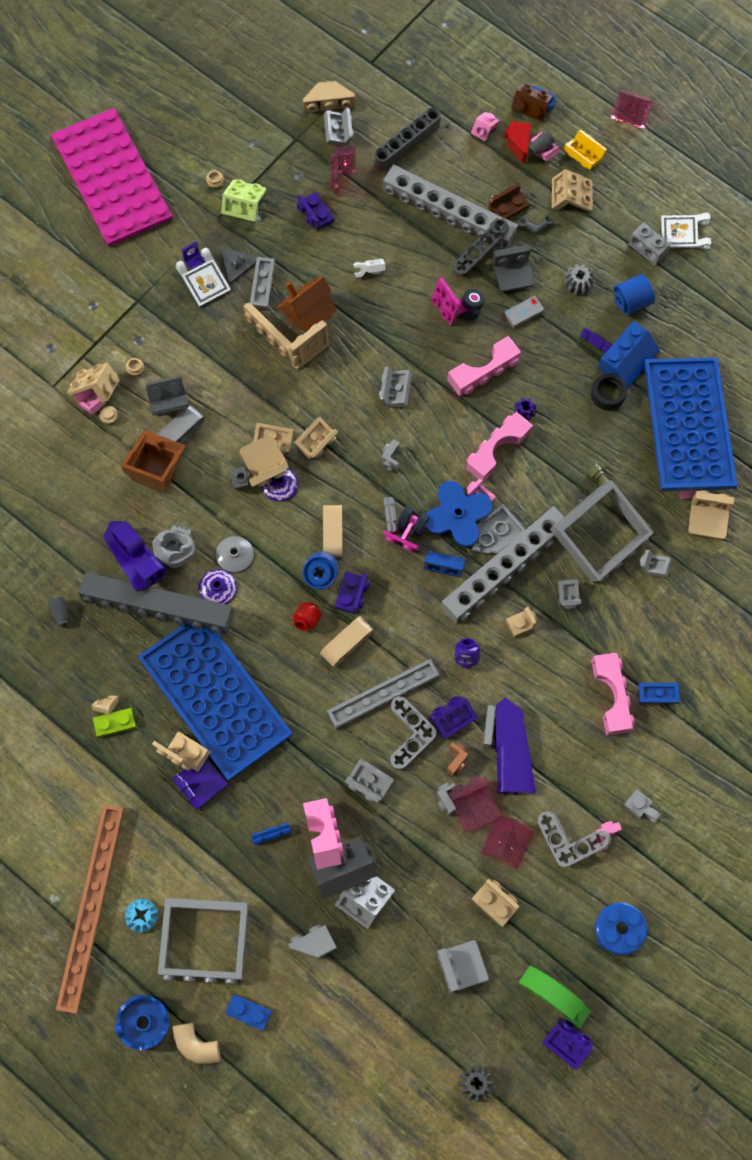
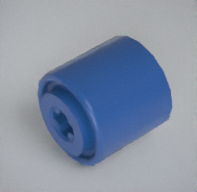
M643 274L630 278L614 287L615 302L625 315L637 312L655 302L653 288Z
M325 551L313 553L308 557L303 566L302 575L304 581L314 589L322 590L328 588L334 583L338 575V561L332 554ZM319 567L320 570H325L323 572V577H320V575H315V572L317 571L316 568Z

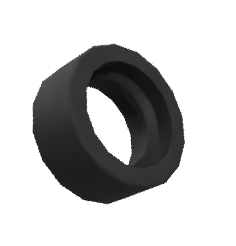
M611 373L599 376L593 383L591 390L592 401L602 410L610 411L619 408L627 396L625 381L618 375ZM602 384H612L619 389L620 395L616 400H606L598 393L599 387Z

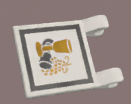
M710 214L661 216L662 237L671 244L669 248H700L709 250L711 239L703 238L698 240L697 223L708 225Z
M208 248L201 250V255L206 263L190 271H187L183 261L176 263V269L184 279L199 307L231 291Z

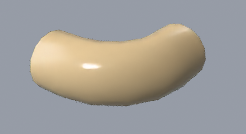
M193 1023L172 1026L177 1048L186 1059L197 1064H213L221 1061L218 1041H199L195 1036Z

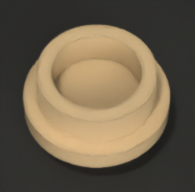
M212 170L208 173L206 182L210 187L217 188L223 184L224 177L219 171Z
M131 358L126 363V371L132 376H138L144 371V364L138 358Z
M112 406L103 407L99 412L100 420L105 424H113L118 418L117 410Z

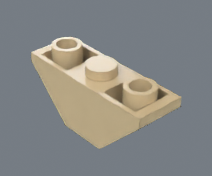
M336 81L317 83L303 98L304 112L330 111L333 109L355 107V94Z

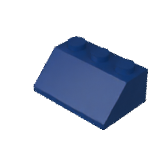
M633 321L601 358L598 369L605 374L618 375L625 381L628 389L644 370L645 359H653L660 349L649 331Z

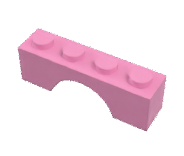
M509 336L493 345V359L486 366L475 368L462 363L448 372L447 381L459 397L463 394L471 393L478 385L486 384L491 377L499 376L509 366L514 367L518 364L521 351Z
M515 412L512 416H507L503 421L504 425L500 429L497 427L492 432L491 438L481 443L477 453H472L467 458L466 470L477 479H481L482 483L495 471L497 463L493 457L494 450L506 443L520 445L531 434L533 425L519 413Z
M617 653L596 655L591 661L595 680L607 684L614 694V706L603 716L606 736L630 733L635 722L633 715H630L629 707L631 706L630 698L625 693V688H627L626 679L621 674L623 669L622 660L618 658Z
M327 798L303 803L309 831L321 833L318 837L311 840L317 869L342 864L340 856L344 855L342 843H339L341 840L336 818H334L333 805H328Z

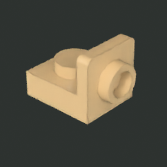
M529 607L524 608L523 612L506 619V623L514 638L535 629L536 622L538 621L535 612L530 611Z

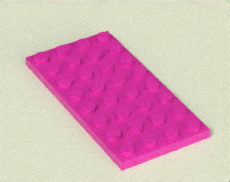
M115 108L51 134L108 247L173 219Z

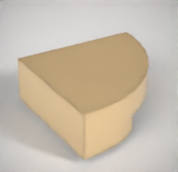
M108 696V698L100 701L98 699L91 707L94 711L110 715L119 702L118 696Z

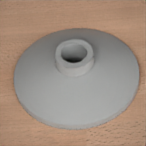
M228 537L216 549L217 563L227 572L238 573L244 571L253 561V548L242 537ZM237 550L238 552L237 554L233 555L231 554V551Z

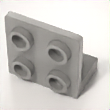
M376 876L342 891L335 906L369 929L395 890Z
M475 940L436 952L449 993L485 982L489 979Z

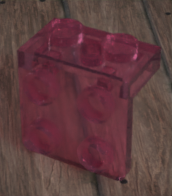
M334 147V154H331V190H335V196H339L338 173H356V147Z
M477 776L469 781L470 784L465 786L459 784L451 789L452 792L449 793V797L456 808V815L465 832H470L490 823L501 815L488 788L490 783L486 776L483 778Z

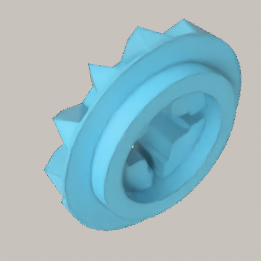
M138 899L131 902L126 908L124 918L127 926L133 931L146 932L156 924L158 911L151 901ZM136 909L141 912L147 911L144 915L146 923L141 919L135 920L138 916Z

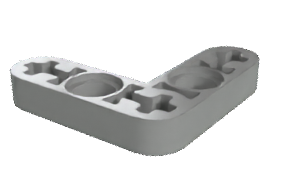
M396 697L391 702L392 713L413 733L391 756V766L398 771L405 769L436 737L434 726L404 697ZM395 703H404L403 709L407 712L405 717H402L404 712L401 709H395ZM416 715L419 718L418 724L411 725L408 722V717ZM422 722L424 723L422 728L425 731H432L431 738L428 736L424 738V732L421 728L419 731L416 730L421 726ZM409 743H417L419 750L414 753L408 750ZM404 749L408 756L403 759V765L400 763L396 765L395 757L401 758L404 755V752H402Z
M546 811L542 812L538 817L541 831L560 866H571L607 848L611 843L610 834L604 830H599L570 844L555 813ZM545 816L552 818L550 821L551 827H557V830H552L548 833L547 830L551 828L549 824H544ZM555 833L560 834L562 837L559 845L552 842V836ZM598 835L605 836L606 838L603 841L604 845L602 843L593 845L591 842L598 840ZM581 843L588 845L589 849L586 854H581L578 850V846ZM563 852L565 854H570L572 852L576 854L568 858L569 862L562 861V857L564 856Z

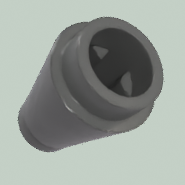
M547 130L542 132L528 148L535 155L552 147L555 139Z
M63 597L49 600L48 608L58 627L69 624L66 600Z

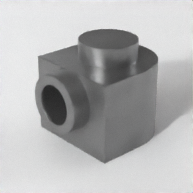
M245 467L231 469L230 474L233 488L248 487V482H250L249 479L251 478L249 471L245 472Z

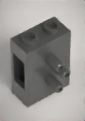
M360 836L342 843L344 855L340 856L342 863L340 865L317 869L314 855L307 858L324 899L377 876L374 869L378 867L373 855L369 857V854H371L367 842H362Z

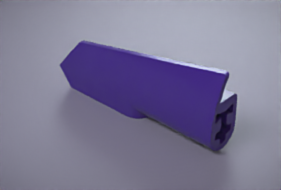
M126 521L109 522L103 538L135 591L146 589L162 580L167 574V569L147 549L144 541Z
M504 698L496 704L495 715L497 793L502 795L535 794L536 789L523 712L510 700Z

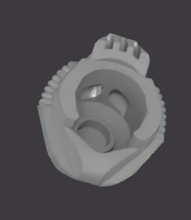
M173 525L170 531H163L152 541L153 555L163 566L174 569L193 559L195 544L191 537H189L191 530Z

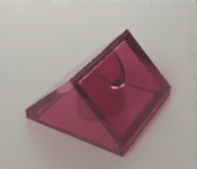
M621 89L611 118L644 128L655 99Z
M496 815L481 853L518 869L533 831L518 820Z

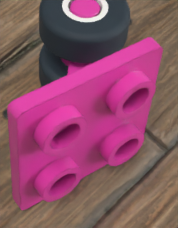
M441 277L438 279L433 292L432 302L442 313L443 319L447 320L449 325H452L459 314L466 320L476 319L481 312L485 298L479 290L469 289L464 293L462 299H458Z
M406 506L397 523L398 527L406 529L402 537L400 538L384 530L385 539L396 545L401 542L403 543V548L413 553L416 550L421 551V547L407 540L412 529L413 534L419 537L422 536L430 517L424 513L417 517L414 515V509Z

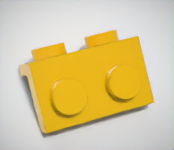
M579 130L575 139L566 143L563 148L570 157L576 159L583 167L589 170L600 164L607 151L605 147L582 130Z

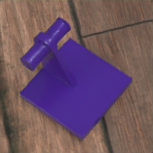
M206 759L199 772L193 769L189 772L184 769L172 778L179 787V791L186 796L196 810L228 786L227 782L208 759Z

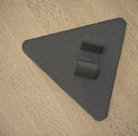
M227 248L221 249L229 283L235 281L256 264L257 256Z

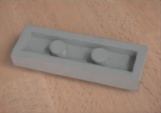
M257 257L250 303L256 309L268 310L275 259Z

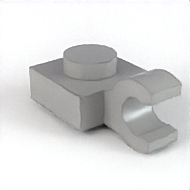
M636 790L624 804V807L639 819L642 815H645L651 822L655 823L661 815L655 809L649 807L652 801L639 790Z

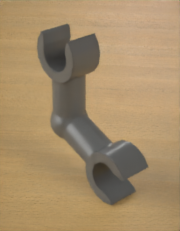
M546 214L542 222L534 225L526 217L522 216L520 221L525 224L517 223L520 230L528 229L538 234L544 228L552 227L555 219L551 222L546 221L549 218V214Z

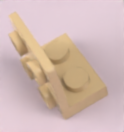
M564 169L552 178V209L558 211L569 203L588 212L592 211V180L567 169Z
M179 731L168 748L156 741L152 743V745L158 748L156 752L189 772L191 769L199 772L211 751Z

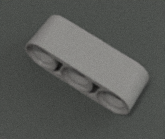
M190 405L175 417L158 435L182 444L204 423L205 417Z

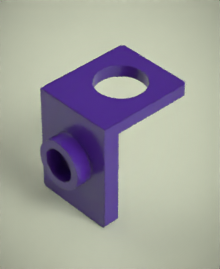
M197 241L181 250L183 260L190 270L206 263L199 252ZM191 248H194L192 252L187 254Z

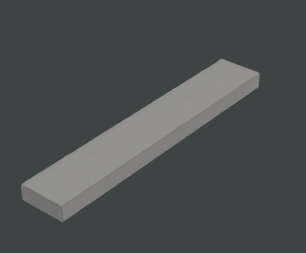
M429 659L327 710V714L335 729H338L391 702L394 698L401 697L440 677L432 660Z

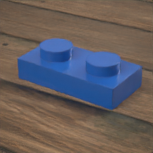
M679 683L638 684L639 704H679L680 702Z
M233 994L225 1015L264 1031L272 1011Z

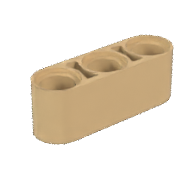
M323 505V551L332 554L335 558H342V505Z
M359 616L329 642L320 654L335 668L367 640L374 632V629Z

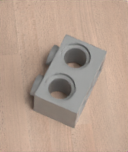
M643 222L632 233L628 245L656 266L667 255L671 244Z

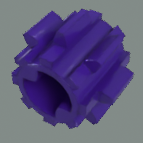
M521 398V402L515 403L514 407L516 409L514 413H519L529 422V419L536 415L534 410L537 405L532 403L531 399L525 400V398Z

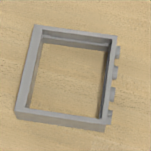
M612 480L604 482L550 529L592 582H602L605 578H608V573L612 569H618L623 564L622 560L633 556L637 552L635 549L639 545H645L649 540L648 537L653 534L652 530ZM607 494L637 531L638 535L600 569L595 571L564 530Z
M165 898L158 975L163 976V980L175 981L176 977H184V981L196 982V978H204L206 983H217V979L225 980L226 984H238V981H243L249 904ZM172 909L241 913L236 972L166 968Z

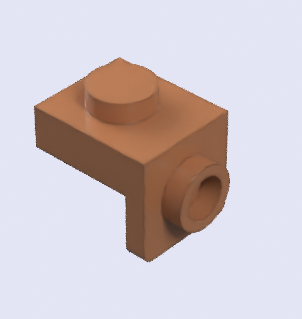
M452 743L449 747V750L457 755L447 768V773L452 777L456 772L458 774L462 772L466 766L464 762L468 757L467 750L458 743L457 745Z

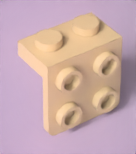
M109 363L97 364L91 369L80 370L67 392L69 395H73L92 388L103 403L109 400L120 380Z
M272 434L240 449V454L252 475L249 479L252 487L257 484L259 487L265 485L271 477L277 479L285 475L284 471L289 467Z
M706 490L696 491L691 503L688 533L720 540L725 539L729 511L734 504V497H729L727 494H711Z

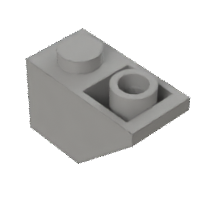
M320 924L309 929L310 933L305 936L299 934L290 939L292 943L288 944L292 951L317 959L337 950L326 925L321 927Z

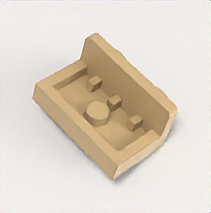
M317 417L293 444L308 459L318 458L324 452V446L326 444L330 445L336 439L335 435L338 431L336 429L332 430L321 417Z
M257 422L254 441L272 434L282 454L285 455V452H289L291 449L294 429Z

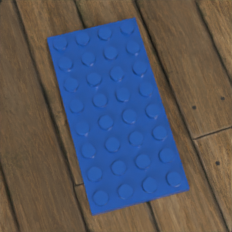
M718 358L645 359L644 369L661 492L736 489L738 485Z
M185 624V626L179 627L138 656V659L200 744L211 751L209 756L228 782L293 735L219 634H215L207 629L197 630Z

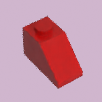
M510 121V126L506 128L504 137L508 139L507 147L522 163H526L531 124Z

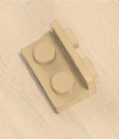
M488 879L471 900L497 924L503 927L519 908V905H517L518 900L511 894L506 895L502 891L503 887L497 881Z

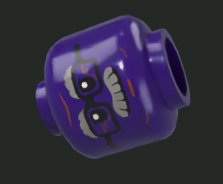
M465 638L455 645V662L465 669L477 665L480 660V646L478 643L470 638Z

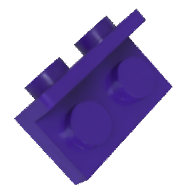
M316 192L305 198L301 195L297 196V208L301 214L304 213L310 227L313 226L318 231L334 222L333 215Z
M345 571L335 609L357 615L358 609L362 610L365 601L362 596L364 591H368L370 581L367 580L368 574L364 573L363 576Z
M463 696L451 698L447 705L435 708L432 714L429 715L430 720L434 721L444 739L478 719L467 698Z
M562 1018L558 1019L555 1026L542 1042L575 1070L588 1056L593 1047V1043H591V1039L587 1035L580 1034L574 1029V1025L570 1021L563 1020Z

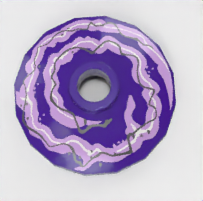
M287 468L284 471L285 475L277 479L275 477L269 478V482L262 486L264 494L269 499L286 501L296 494L299 481L291 469ZM278 479H282V480H283V482L280 483V484L277 483L276 481H277Z
M220 569L211 570L201 578L198 586L202 599L222 604L229 603L237 590L236 581L233 576L227 571ZM219 583L220 587L215 588L214 584Z

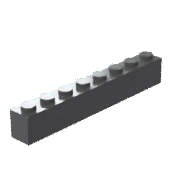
M85 572L78 591L82 601L89 605L94 603L100 604L107 609L113 607L124 613L134 612L141 617L151 616L162 622L169 620L180 626H185L186 624L197 630L207 629L219 635L229 633L235 614L231 605L152 587L135 591L131 582Z

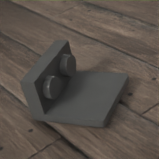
M529 244L495 250L493 252L492 264L500 292L535 286V280L529 263Z
M181 375L145 383L153 416H164L167 412L171 411L181 412L189 407Z

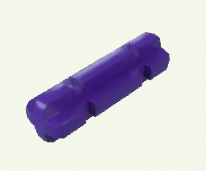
M584 328L580 335L583 339H588L589 343L599 350L602 349L603 353L610 349L612 346L610 343H605L606 340L595 333L592 334L590 329Z

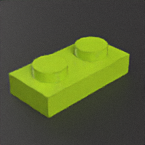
M132 708L93 718L97 738L136 728Z

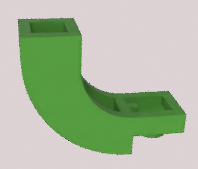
M529 966L518 982L529 993L548 1003L579 1029L591 1012L584 1005L585 1003L571 991L532 966Z

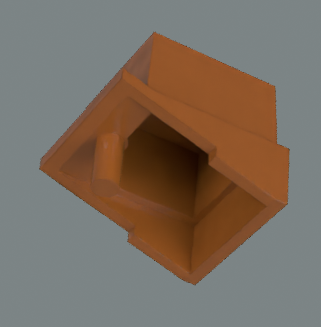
M323 276L316 277L313 281L307 282L297 291L292 282L286 283L285 286L290 296L275 307L276 310L284 312L291 325L305 331L310 330L314 324H318L322 320L330 319L332 314L337 311L329 295L331 289Z
M144 430L122 463V470L125 474L129 475L132 481L166 493L181 463V455L186 445Z

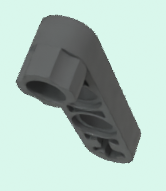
M496 218L492 225L455 261L454 270L458 275L464 276L468 274L509 233V226L504 218ZM505 225L502 231H498L497 226ZM491 231H493L494 234L497 235V239H495V236L492 233H490ZM485 237L493 239V243L490 246L483 244ZM475 249L478 250L480 256L477 259H472L470 252ZM467 256L469 261L472 262V264L470 265L468 262L465 265L466 269L464 271L462 269L459 271L458 265L460 263L463 265L467 261L465 259V257Z

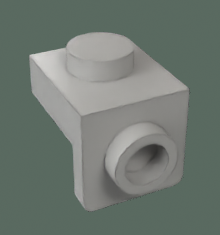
M394 439L390 444L387 443L382 451L381 464L389 471L398 472L399 462L393 458L399 451L400 443Z
M646 550L640 560V566L645 574L667 578L672 564L671 557L653 555L650 550Z
M578 579L558 580L559 603L565 606V608H576L578 604H582L581 599H579Z
M447 782L438 788L439 791L436 796L439 800L437 804L442 813L446 812L450 816L455 813L456 808L448 793L456 789V784H449Z

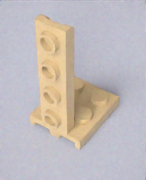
M246 303L243 306L246 320L249 323L253 322L260 334L264 333L268 341L273 346L276 345L279 352L292 361V365L296 370L330 345L327 324L323 320L318 324H314L310 330L298 336L291 343L251 303Z

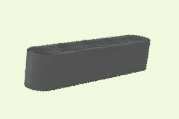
M435 107L427 109L380 146L374 154L376 169L380 171L387 170L440 127L441 111Z

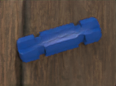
M289 823L281 824V827L275 826L263 830V833L257 832L252 834L253 843L258 845L263 843L262 841L267 842L279 838L281 835L290 834L291 828Z

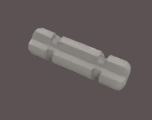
M387 497L384 498L386 522L388 524L387 530L393 534L398 532L394 498Z

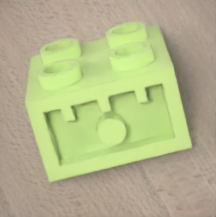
M233 180L223 193L221 214L255 222L258 204L265 194L266 188L261 187L259 184L245 183L243 180Z

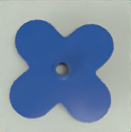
M446 481L438 489V499L441 506L431 509L426 514L430 517L426 524V529L435 535L450 532L459 546L471 547L479 538L476 522L490 515L492 502L487 495L482 493L465 496L459 483ZM455 512H461L462 514L456 515Z

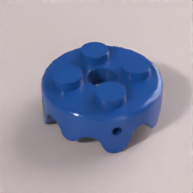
M617 902L605 907L599 913L594 924L597 943L602 949L616 956L634 953L643 945L647 936V923L643 914L636 907L627 903ZM618 923L626 925L627 932L622 935L616 931Z
M143 995L133 996L118 1010L115 1031L122 1042L132 1049H152L160 1044L167 1035L170 1023L169 1014L166 1007L156 998ZM141 1017H147L149 1020V1025L145 1029L138 1027L137 1023Z

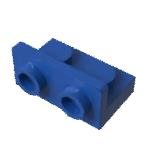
M428 551L424 570L461 577L465 559Z

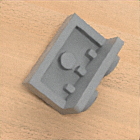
M346 108L343 113L326 110L324 122L327 144L346 147L354 136L350 109Z
M385 367L382 374V388L379 392V398L387 408L408 405L412 372L410 370L392 371L390 367Z
M362 758L359 759L350 776L345 780L349 784L348 787L356 792L360 791L367 800L373 803H379L383 800L394 781L393 778Z

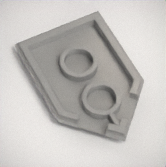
M502 504L491 512L487 518L477 523L479 538L472 546V551L498 554L526 529L508 508Z

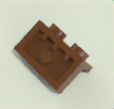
M517 183L514 186L507 187L500 194L493 195L489 200L488 209L490 212L509 220L528 209L530 204L520 192V185Z

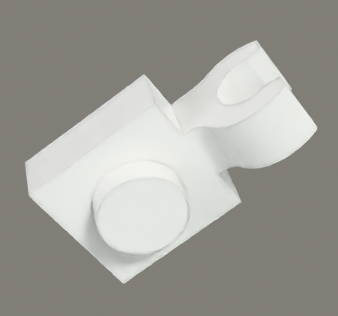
M383 259L353 264L354 268H361L360 272L355 273L357 278L362 277L365 272L380 274L381 271L386 270Z

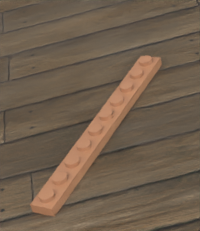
M103 805L56 1006L58 1011L78 1014L124 814V808Z

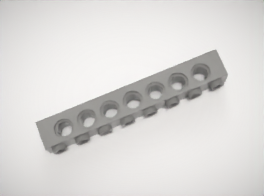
M395 165L391 167L383 180V191L387 194L394 195L403 202L410 203L419 210L429 212L434 217L441 218L450 225H455L466 233H472L478 237L492 225L496 218H503ZM507 219L505 220L509 226V233L496 245L497 248H508L517 234L518 225ZM498 225V231H502L505 225ZM493 231L490 232V233H492V234L495 236V239L498 238L497 235L494 234ZM485 237L483 240L493 243L491 237Z
M553 506L442 601L441 608L456 624L460 620L462 622L471 615L470 611L474 608L479 609L485 603L484 599L488 596H494L499 591L498 587L502 584H508L513 579L512 575L516 572H522L526 568L527 562L536 560L540 556L541 550L544 548L547 550L554 544L553 540L556 536L552 532H545L544 528L551 529L564 516ZM535 539L539 544L533 545L530 540ZM522 551L524 552L525 556L520 557L516 554V552ZM509 563L511 568L506 569L502 564ZM495 575L497 580L492 581L488 576ZM481 587L483 592L477 593L474 588ZM467 599L469 604L463 605L460 603V600Z

